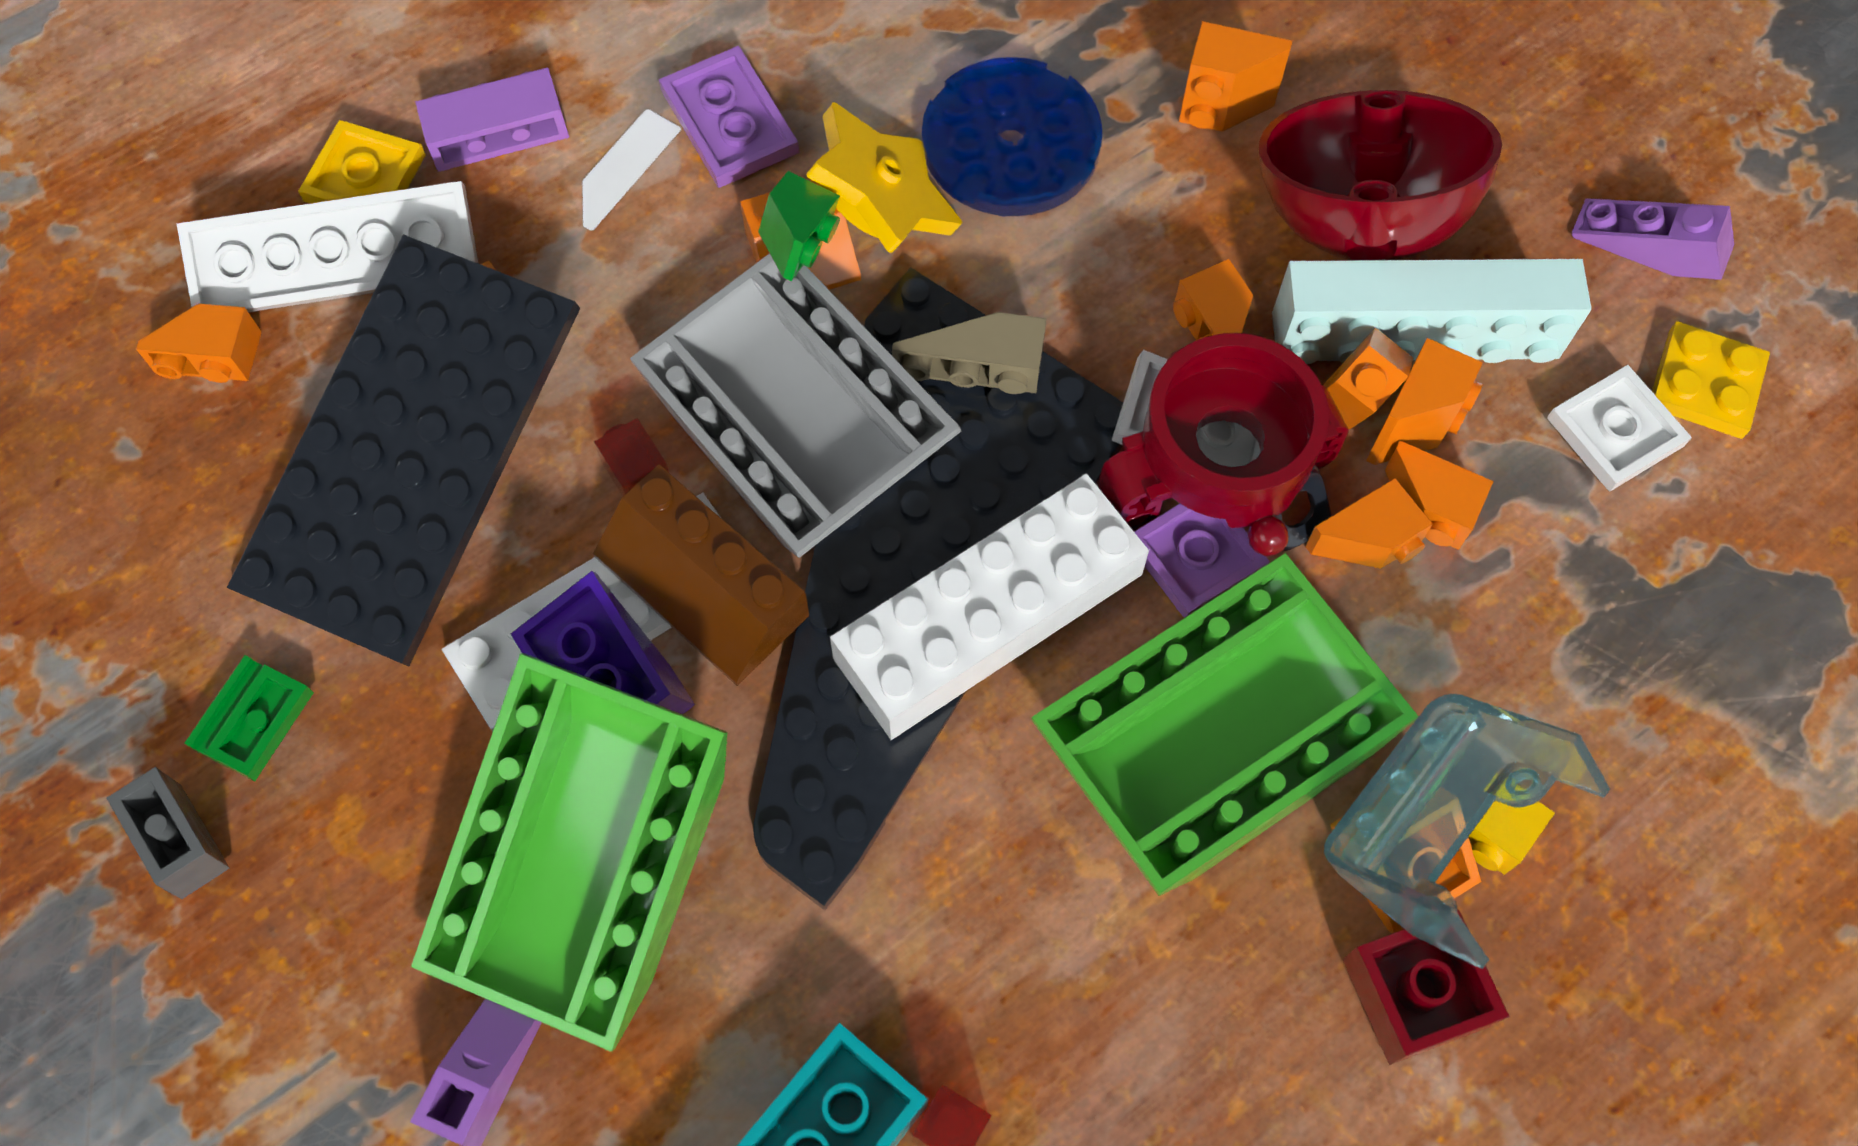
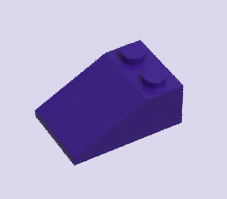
M594 571L589 572L511 633L512 638L522 653L682 715L695 706V703L670 664Z

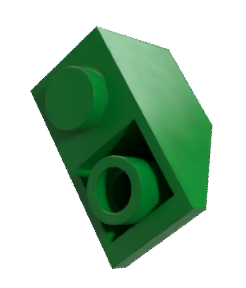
M790 171L786 172L769 193L758 233L782 277L792 282L803 266L812 267L820 252L822 241L828 244L832 240L840 222V217L834 215L840 195Z

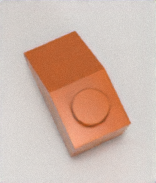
M1376 327L1323 384L1328 388L1349 430L1374 414L1409 377L1414 359Z
M1399 441L1385 468L1389 481L1396 478L1433 524L1425 536L1426 539L1436 545L1450 546L1459 550L1472 532L1494 481L1403 441Z
M1394 478L1315 526L1305 547L1311 555L1381 569L1396 559L1400 564H1403L1419 554L1425 547L1422 541L1433 524L1397 479Z

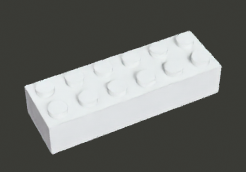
M1086 473L832 635L830 641L833 659L892 740L1143 574L1149 550Z

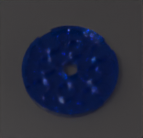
M1002 57L980 61L951 75L945 80V87L936 95L933 101H929L922 122V144L926 165L936 182L945 192L962 204L972 209L1001 217L1042 213L1074 197L1088 183L1096 169L1103 135L1102 122L1097 106L1087 90L1072 76L1065 79L1059 74L1047 70V63L1019 57ZM1008 130H1014L1022 134L1023 137L1017 141V145H1013L1012 141L1003 139L1001 134Z

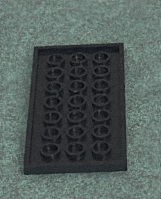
M403 234L227 588L409 667L581 309L578 304L573 300Z

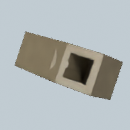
M996 312L895 342L892 347V356L916 381L934 379L949 381L956 386L965 388L978 385L999 388L1001 391L1009 394L1036 393L1044 345L1046 318Z

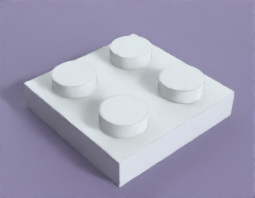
M1629 365L1555 407L1547 417L1609 492L1678 451L1692 438Z

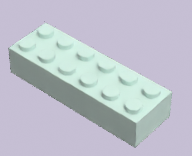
M1583 259L1289 261L1272 311L1275 342L1294 352L1306 364L1316 361H1340L1343 363L1375 327L1414 358L1413 360H1416L1426 339L1429 338L1487 363H1499L1507 359H1530L1536 363H1544L1560 359L1592 308Z

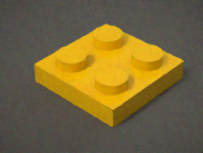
M339 120L298 192L304 202L311 204L408 189L426 154L419 143Z
M1676 321L1669 330L1652 392L1673 416L1743 439L1751 430L1770 352Z

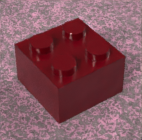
M1459 909L1360 945L1342 959L1389 1065L1487 1029L1510 1017Z

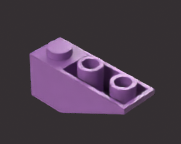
M1585 199L1572 231V237L1678 277L1722 280L1734 247L1730 206Z
M485 999L439 1064L410 1122L462 1146H481L542 1022Z

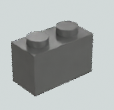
M154 767L106 798L155 885L180 899H184L230 869L181 784L157 767Z

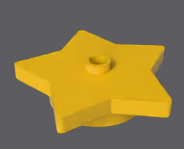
M833 102L822 115L829 151L814 163L806 175L825 189L840 195L836 209L850 223L863 232L878 238L890 253L895 251L911 230L952 235L959 228L962 220L929 180L924 147L920 139L880 134L837 103Z

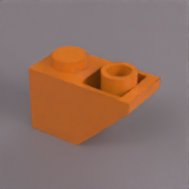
M1227 259L1180 280L1175 302L1173 303V311L1178 323L1183 328L1188 327L1195 340L1216 334L1242 333L1253 294L1230 259Z
M196 304L139 340L136 350L154 373L165 378L179 379L182 376L203 377L217 383H225L228 380L248 381L262 332L245 307Z

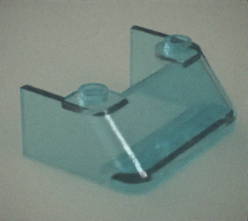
M1447 694L1436 698L1425 707L1329 834L1325 842L1324 853L1329 863L1343 879L1410 934L1483 969L1489 961L1488 957L1458 915L1457 903L1451 893L1442 885L1435 883L1494 801L1511 807L1530 806L1541 800L1555 781L1603 798L1609 792L1610 787L1580 734L1464 695Z

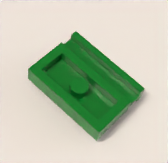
M244 655L184 744L192 750L255 782L314 692L307 685Z

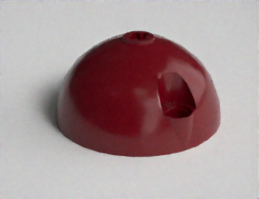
M1400 90L1355 91L1314 99L1282 113L1266 127L1259 140L1261 175L1277 213L1293 232L1306 242L1331 255L1351 261L1404 259L1424 252L1449 239L1474 215L1494 181L1502 149L1500 133L1490 120L1476 110L1447 98Z

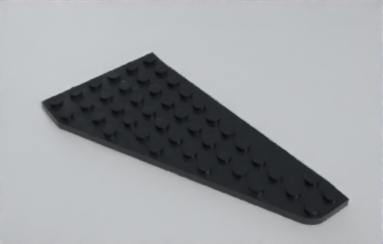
M910 267L867 316L864 327L892 355V347L895 342L986 315ZM1043 351L1036 393L1009 394L993 387L976 385L965 388L956 386L949 381L934 379L917 381L960 426L961 432L815 545L805 589L809 616L796 630L754 819L753 832L756 847L765 865L823 910L828 908L860 866L885 826L889 814L966 693L965 691L891 740L834 661L830 637L1086 473L1096 484L1101 476L1104 463L1116 455L1123 447L1122 444L1112 441L1123 402Z

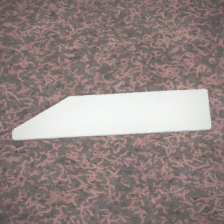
M646 109L582 181L583 226L585 228L594 230L681 131V127L649 109Z

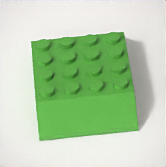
M1284 553L1032 716L1031 720L1152 888L1160 896L1196 879L1359 767L1419 716L1289 556Z
M521 653L411 967L612 1052L617 1047L652 984L724 781L728 732L528 654Z

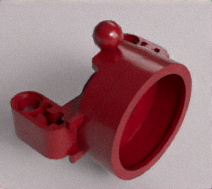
M1243 333L1211 335L1193 341L1183 348L1176 350L1167 359L1152 387L1143 431L1122 438L1125 451L1114 455L1104 463L1098 488L1134 532L1159 516L1163 500L1172 497L1183 506L1197 513L1213 518L1225 519L1230 528L1250 526L1248 530L1250 547L1256 553L1265 557L1275 556L1284 550L1289 539L1287 526L1276 516L1290 506L1295 496L1307 482L1314 465L1321 469L1335 460L1349 433V428L1328 388L1321 385L1311 368L1294 352L1279 343L1256 335ZM1227 421L1237 423L1249 430L1259 443L1260 454L1255 460L1246 465L1236 467L1219 465L1207 458L1199 448L1196 433L1200 428L1212 422Z

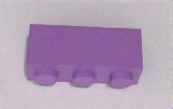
M549 68L525 72L521 75L490 83H482L474 87L415 101L426 145L438 172L569 138Z

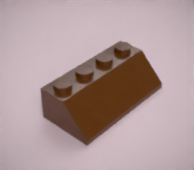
M660 464L621 498L593 552L594 557L736 686L809 616L806 592Z

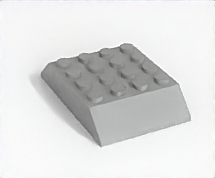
M770 253L630 358L679 425L777 540L798 558L961 432L960 426L806 266L801 268L791 282L782 277Z

